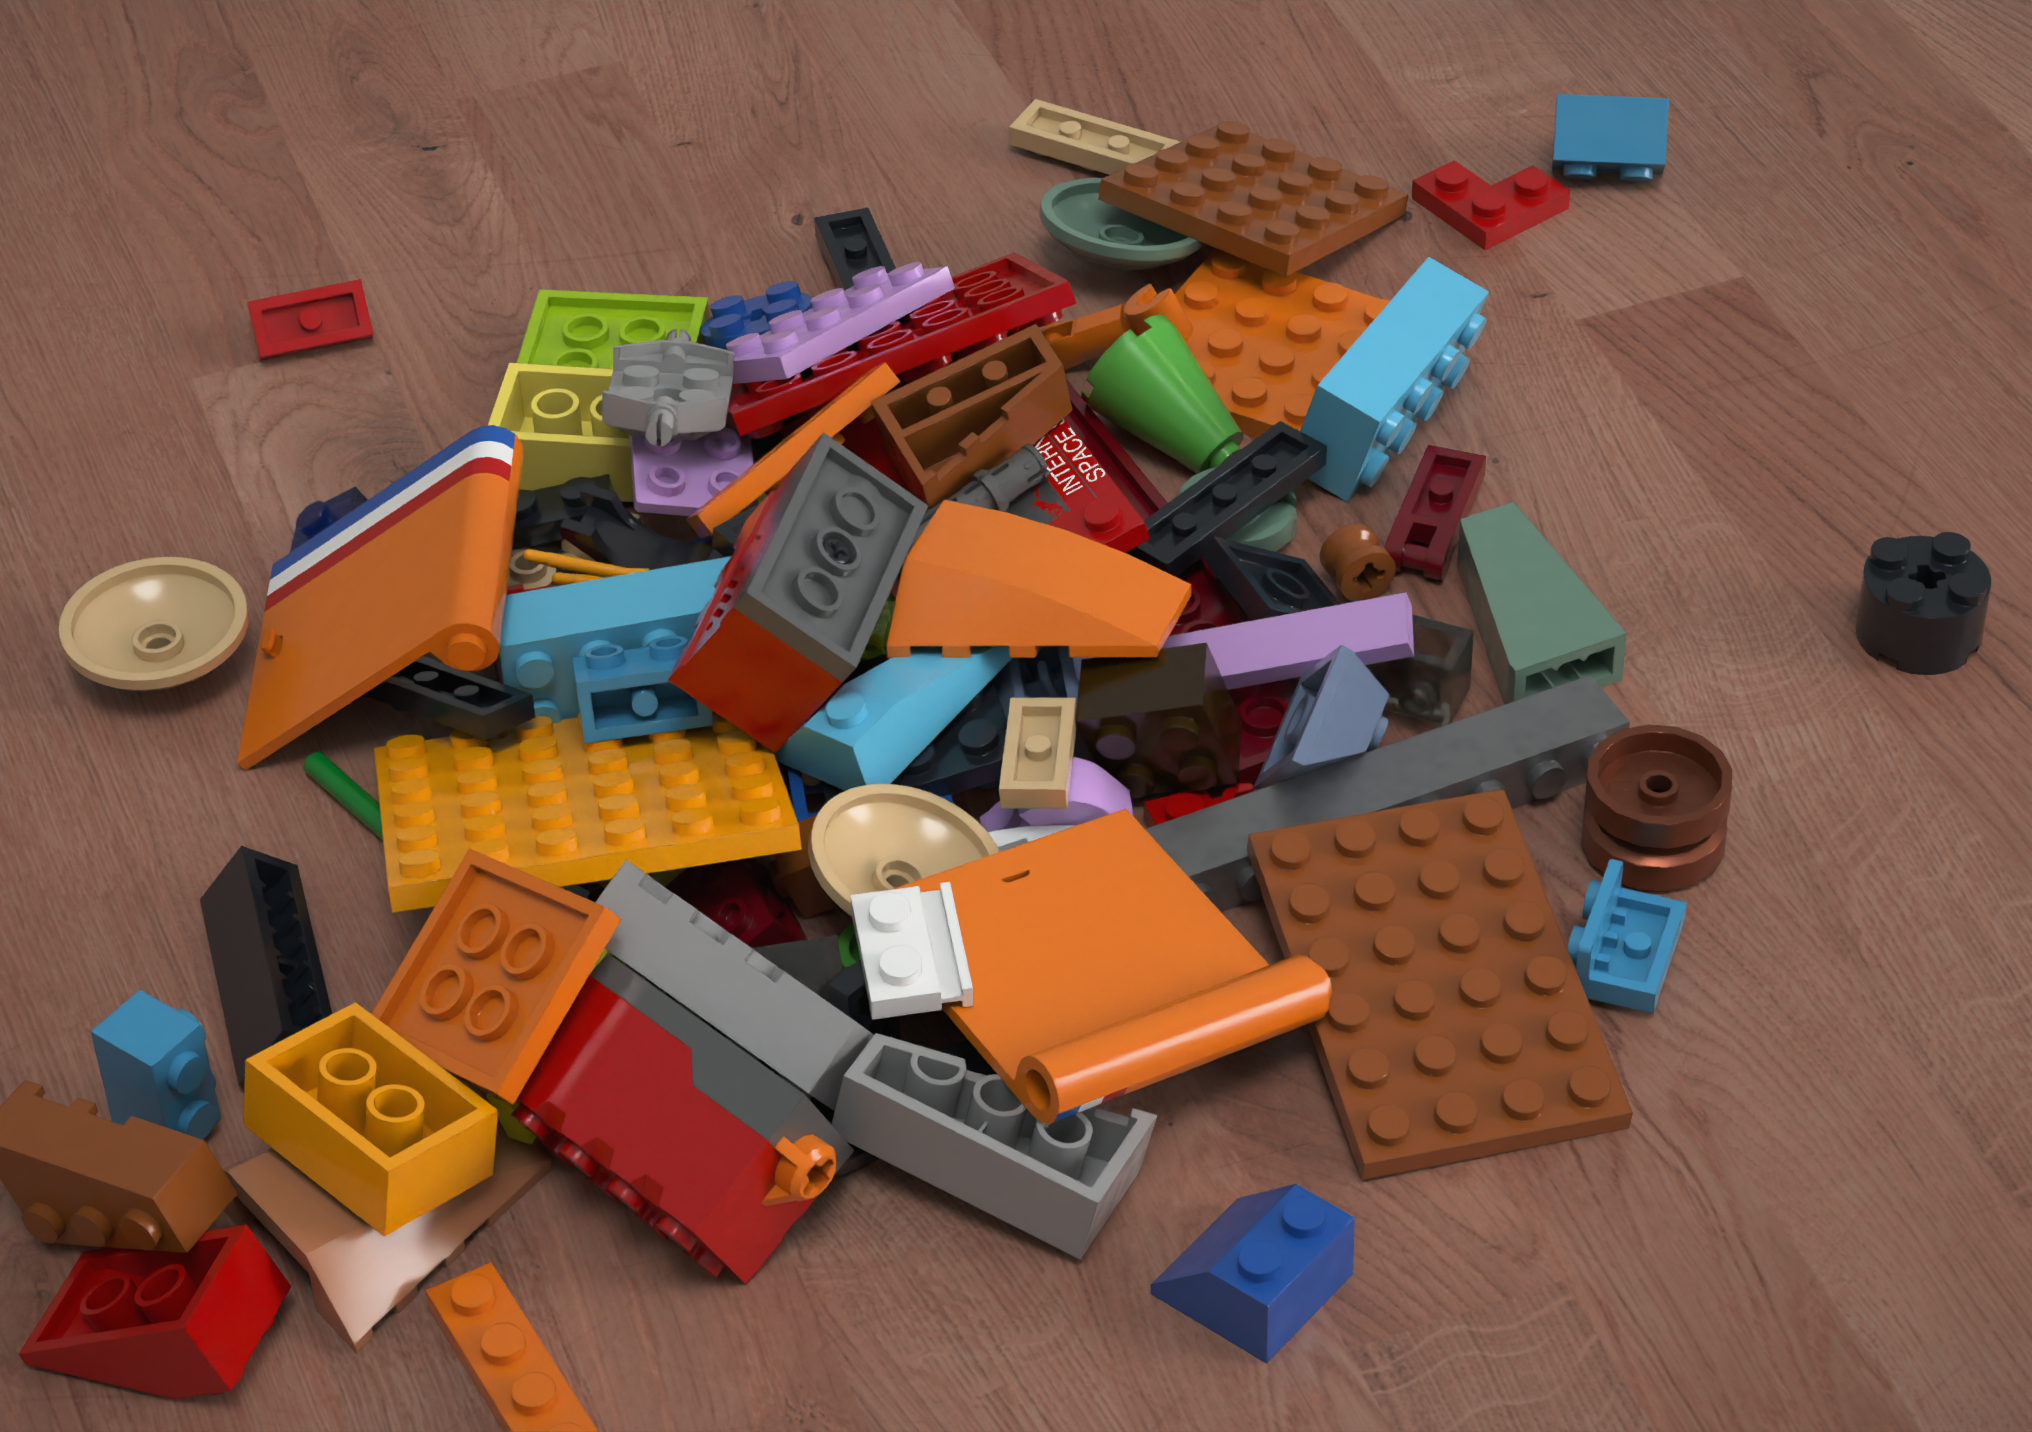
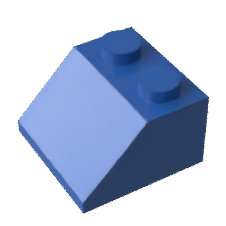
M1297 1184L1237 1198L1151 1284V1295L1267 1364L1353 1275L1355 1217Z

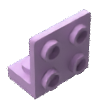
M726 427L720 431L710 432L695 441L671 439L665 446H661V439H658L657 446H654L646 438H633L629 435L634 509L637 512L690 516L753 465L749 433L739 436L733 429ZM755 499L746 508L750 509L756 506L757 499Z

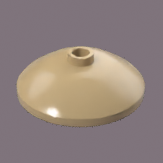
M184 557L146 558L111 568L92 578L78 589L69 599L61 614L59 638L63 653L68 662L86 678L102 685L126 691H159L193 682L210 673L228 659L244 639L249 623V612L246 597L241 586L231 575L219 567L204 561Z
M869 784L839 793L830 799L819 811L808 839V855L815 877L828 896L851 917V895L891 890L1000 852L985 828L960 807L930 792L896 784Z

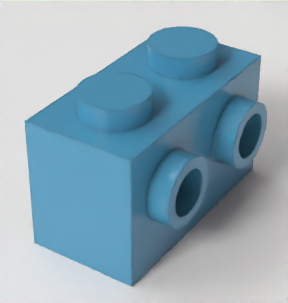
M1557 94L1552 169L1563 170V177L1577 180L1597 178V171L1619 172V179L1622 181H1652L1653 174H1663L1666 165L1669 98Z
M661 637L651 641L649 647L624 650L619 645H600L588 649L585 652V656L572 657L584 743L713 726L712 710L668 681L681 651L689 642L686 637Z
M139 990L90 1031L112 1122L124 1125L131 1116L203 1139L210 1133L214 1125L221 1120L215 1092L216 1080L210 1069L205 1046L206 1034L201 1023L190 1012L184 1009L175 1010Z

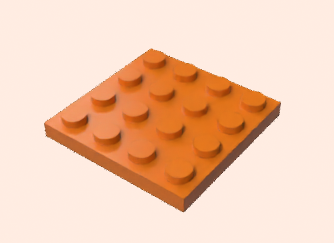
M1217 248L1212 251L1175 293L1178 302L1193 327L1191 336L1186 341L1188 347L1242 433L1253 438H1258L1279 421L1300 431L1317 385L1391 301L1299 272L1283 276Z

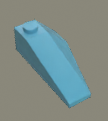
M912 646L910 657H892L844 684L774 753L776 761L844 791L869 784H891L1012 659L1010 658L1009 646H971L970 658H943L942 646Z

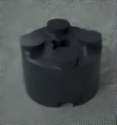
M1943 532L1935 537L1908 536L1897 539L1884 537L1872 544L1870 555L1864 565L1856 621L1857 639L1867 654L1878 661L1880 653L1897 660V670L1909 674L1936 675L1957 670L1967 663V657L1975 649L1978 651L1982 644L1991 589V576L1982 559L1970 550L1971 544L1966 537L1954 532Z

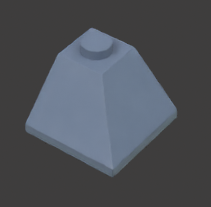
M1340 645L1301 675L1255 782V789L1259 790L1377 748L1388 725V719L1381 715L1390 695L1351 649Z

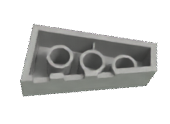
M625 860L595 902L605 906L622 919L605 949L626 963V967L658 990L661 988L676 999V1003L707 1025L711 1024L727 1035L725 1038L759 1062L762 1060L778 1072V1076L805 1094L809 1100L814 1097L835 1111L844 1074L870 1042L874 1034L791 975L778 968L740 939L727 932L679 896L669 891L628 860Z
M876 1033L843 1076L831 1125L846 1142L1081 1260L1140 1172L1157 1115L1133 1108L1130 1117L1094 1106L1050 1124L1041 1123L1026 1109L998 1074L983 1075L966 1070L964 1058Z

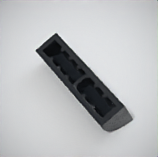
M241 846L200 898L238 1085L244 1087L246 1059L332 1015V1010L298 865Z

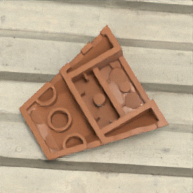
M463 1083L490 1103L488 1098L477 1087L469 1083ZM497 1119L493 1175L384 1237L271 1148L223 1168V1171L238 1193L224 1212L237 1226L245 1225L257 1218L309 1273L316 1311L357 1353L374 1337L372 1327L390 1310L399 1314L418 1296L417 1285L439 1264L445 1267L451 1265L466 1250L464 1241L480 1225L483 1224L491 1227L552 1169L551 1160L534 1143L528 1144L508 1138L499 1119Z

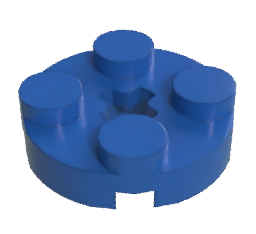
M786 281L769 287L765 291L766 295L744 300L740 295H734L715 301L710 306L712 317L701 328L705 345L727 349L726 344L738 337L751 333L762 335L771 330L768 322L773 318L791 311L801 310L803 313L813 308L810 301L812 298L809 294L801 293L798 282Z

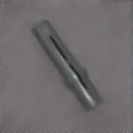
M1025 444L997 466L992 467L988 471L979 469L970 475L967 485L944 500L1006 512L1011 501L1029 488L1047 479L1050 471L1046 469L1048 465L1041 453L1033 445ZM943 501L925 512L909 550ZM902 566L898 573V576H901Z

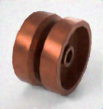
M1648 724L1622 729L1602 740L1588 758L1581 845L1590 863L1604 874L1610 859L1623 861L1622 884L1642 890L1669 891L1689 887L1711 875L1724 857L1727 816L1730 810L1733 770L1724 753L1705 737L1675 726Z

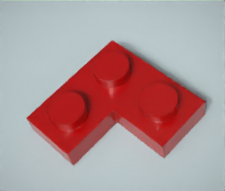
M1455 160L1412 180V199L1484 250L1569 209L1570 190L1534 165L1493 185L1488 184Z

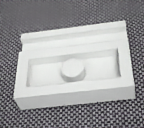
M950 882L940 883V890L920 892V887L914 886L851 895V914L872 1020L942 1010V1003L962 1001L963 1007L973 1006V986Z

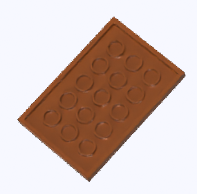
M1504 789L1248 834L1247 853L1284 959L1298 954L1307 956L1325 970L1331 982L1332 995L1329 1001L1328 1012L1324 1018L1307 1025L1362 1180L1629 1129L1633 1115L1632 1109Z

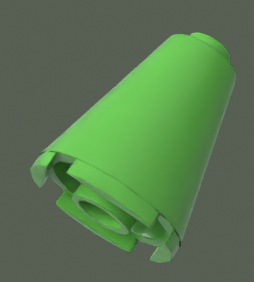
M1164 315L1151 316L1144 320L1151 327L1138 337L1129 329L1103 353L1086 378L1093 386L1092 392L1082 391L1081 398L1096 413L1198 474L1204 470L1218 467L1241 450L1239 446L1243 440V433L1177 327Z

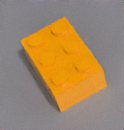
M356 1002L245 1060L243 1125L384 1237L493 1175L498 1109Z

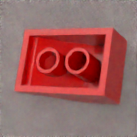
M247 1224L206 1231L188 1253L123 1248H103L82 1253L18 1355L26 1365L172 1399L206 1394H221L231 1391L233 1386L242 1378L245 1372V1365L263 1334L273 1325L275 1314L290 1290L291 1285Z

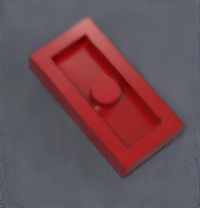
M361 279L247 302L260 361L371 339L374 335Z

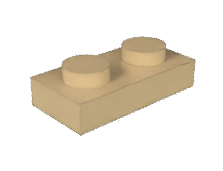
M1010 698L999 784L1001 808H1068L1077 727L1076 698Z

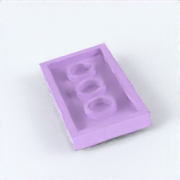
M914 262L896 268L889 273L886 272L884 266L865 270L852 277L854 286L845 291L843 288H837L813 297L810 300L813 308L803 313L801 310H796L773 318L768 322L770 331L762 335L751 333L730 341L726 344V348L734 352L733 384L789 379L953 290L955 286L948 266L923 269L921 262Z

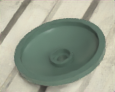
M1084 178L1058 184L1049 189L1041 200L1040 220L1051 236L1083 259L1103 266L1110 271L1129 272L1168 265L1189 257L1205 244L1098 200L1102 178Z

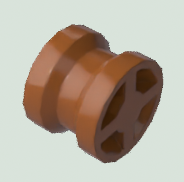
M1361 523L1348 524L1338 528L1328 536L1319 554L1321 565L1331 577L1335 578L1336 586L1347 599L1355 602L1372 599L1381 594L1393 581L1396 572L1395 561L1385 548L1380 547L1379 539L1367 525Z

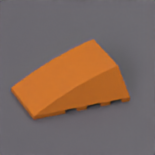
M943 500L907 553L903 562L886 646L887 658L910 657L911 646H942L943 658H970L971 646H1009L1010 658H1035L1042 646H1068L1069 657H1157L1191 597V584L1129 554L1070 531L1007 512Z

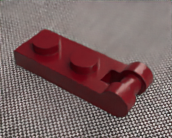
M1433 445L1427 446L1384 547L1395 561L1396 572L1401 573L1406 567L1424 571L1425 578L1444 581L1448 572L1451 555L1459 538L1460 519L1468 517L1485 476L1486 456ZM1412 541H1418V542H1421V543H1423V544L1429 545V547L1421 546V545H1416V544H1411V543H1412Z

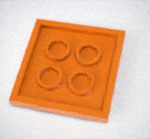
M469 848L371 1014L454 1077L514 1105L622 919L605 906Z

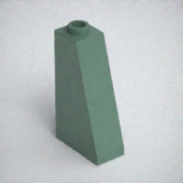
M1515 502L1460 519L1457 567L1504 705L1589 675L1600 687L1623 679L1627 633Z

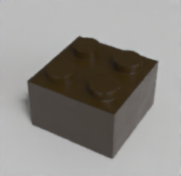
M1207 643L1163 648L1157 657H1097L1081 660L1076 723L1096 764L1129 789L1131 798H1142L1150 794L1188 789L1204 790L1212 786L1238 783L1242 721Z

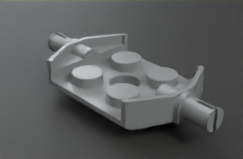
M673 329L667 334L666 340L614 346L613 374L609 390H603L602 421L607 426L617 427L633 438H646L654 446H657L658 439H661V446H665L671 439L695 441L710 432L720 431L726 425L733 385L734 352L691 342L689 333L683 329L680 330L679 338H677V329Z

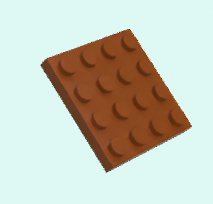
M1222 121L1204 132L1189 136L1178 144L1159 150L1150 157L1137 163L1129 164L1124 169L1102 178L1098 200L1278 274L1288 276L1404 216L1408 194L1389 187V183L1380 177L1360 176L1342 169V164L1334 159L1326 157L1314 158L1296 150L1295 145L1288 141L1266 139L1253 134L1245 124L1235 121Z

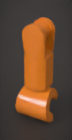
M1150 283L1134 293L1125 306L1120 304L1076 318V320L1049 324L1040 331L1063 364L1065 371L1086 360L1101 357L1129 329L1136 336L1141 335L1151 328L1144 321L1151 316L1164 315L1177 327L1185 342L1191 336L1193 327L1172 289H1166L1157 295Z

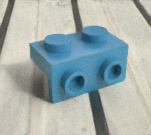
M1610 859L1602 882L1591 880L1588 885L1582 911V919L1587 920L1585 927L1576 925L1573 927L1567 950L1576 967L1577 974L1588 999L1654 1014L1685 922L1687 902L1621 888L1624 862Z

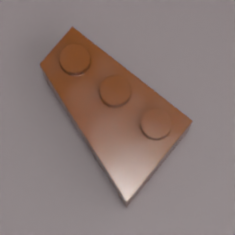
M1036 324L871 401L882 445L912 495L928 505L926 511L961 490L962 487L969 483L970 475L979 469L988 471L1009 458L1010 455L1021 449L1025 444L1033 445L1073 411L1063 364Z
M24 1080L0 1106V1180L23 1213L22 1221L25 1227L42 1243L188 1253L238 1195L203 1139L131 1116L124 1125L95 1116L98 1113L96 1103L77 1098L68 1107L44 1099L45 1091L43 1086L28 1080Z

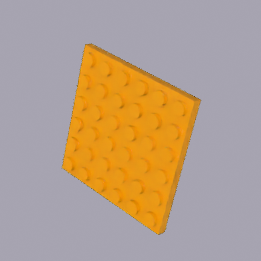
M712 711L713 726L584 743L579 712L576 718L562 719L559 723H552V719L547 716H536V718L512 728L511 733L507 737L494 741H480L471 734L455 729L450 733L449 737L424 740V737L419 735H403L389 740L386 746L374 748L387 883L392 913L436 906L469 848L553 885L564 887L612 879L625 860H628L648 874L802 850L799 824L774 752L714 711Z

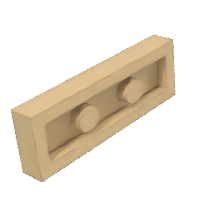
M1035 99L1009 126V140L1012 146L1032 151L1040 156H1049L1079 165L1087 170L1099 171L1109 175L1124 169L1129 164H1134L1150 157L1159 150L1167 149L1180 143V141L1038 99Z

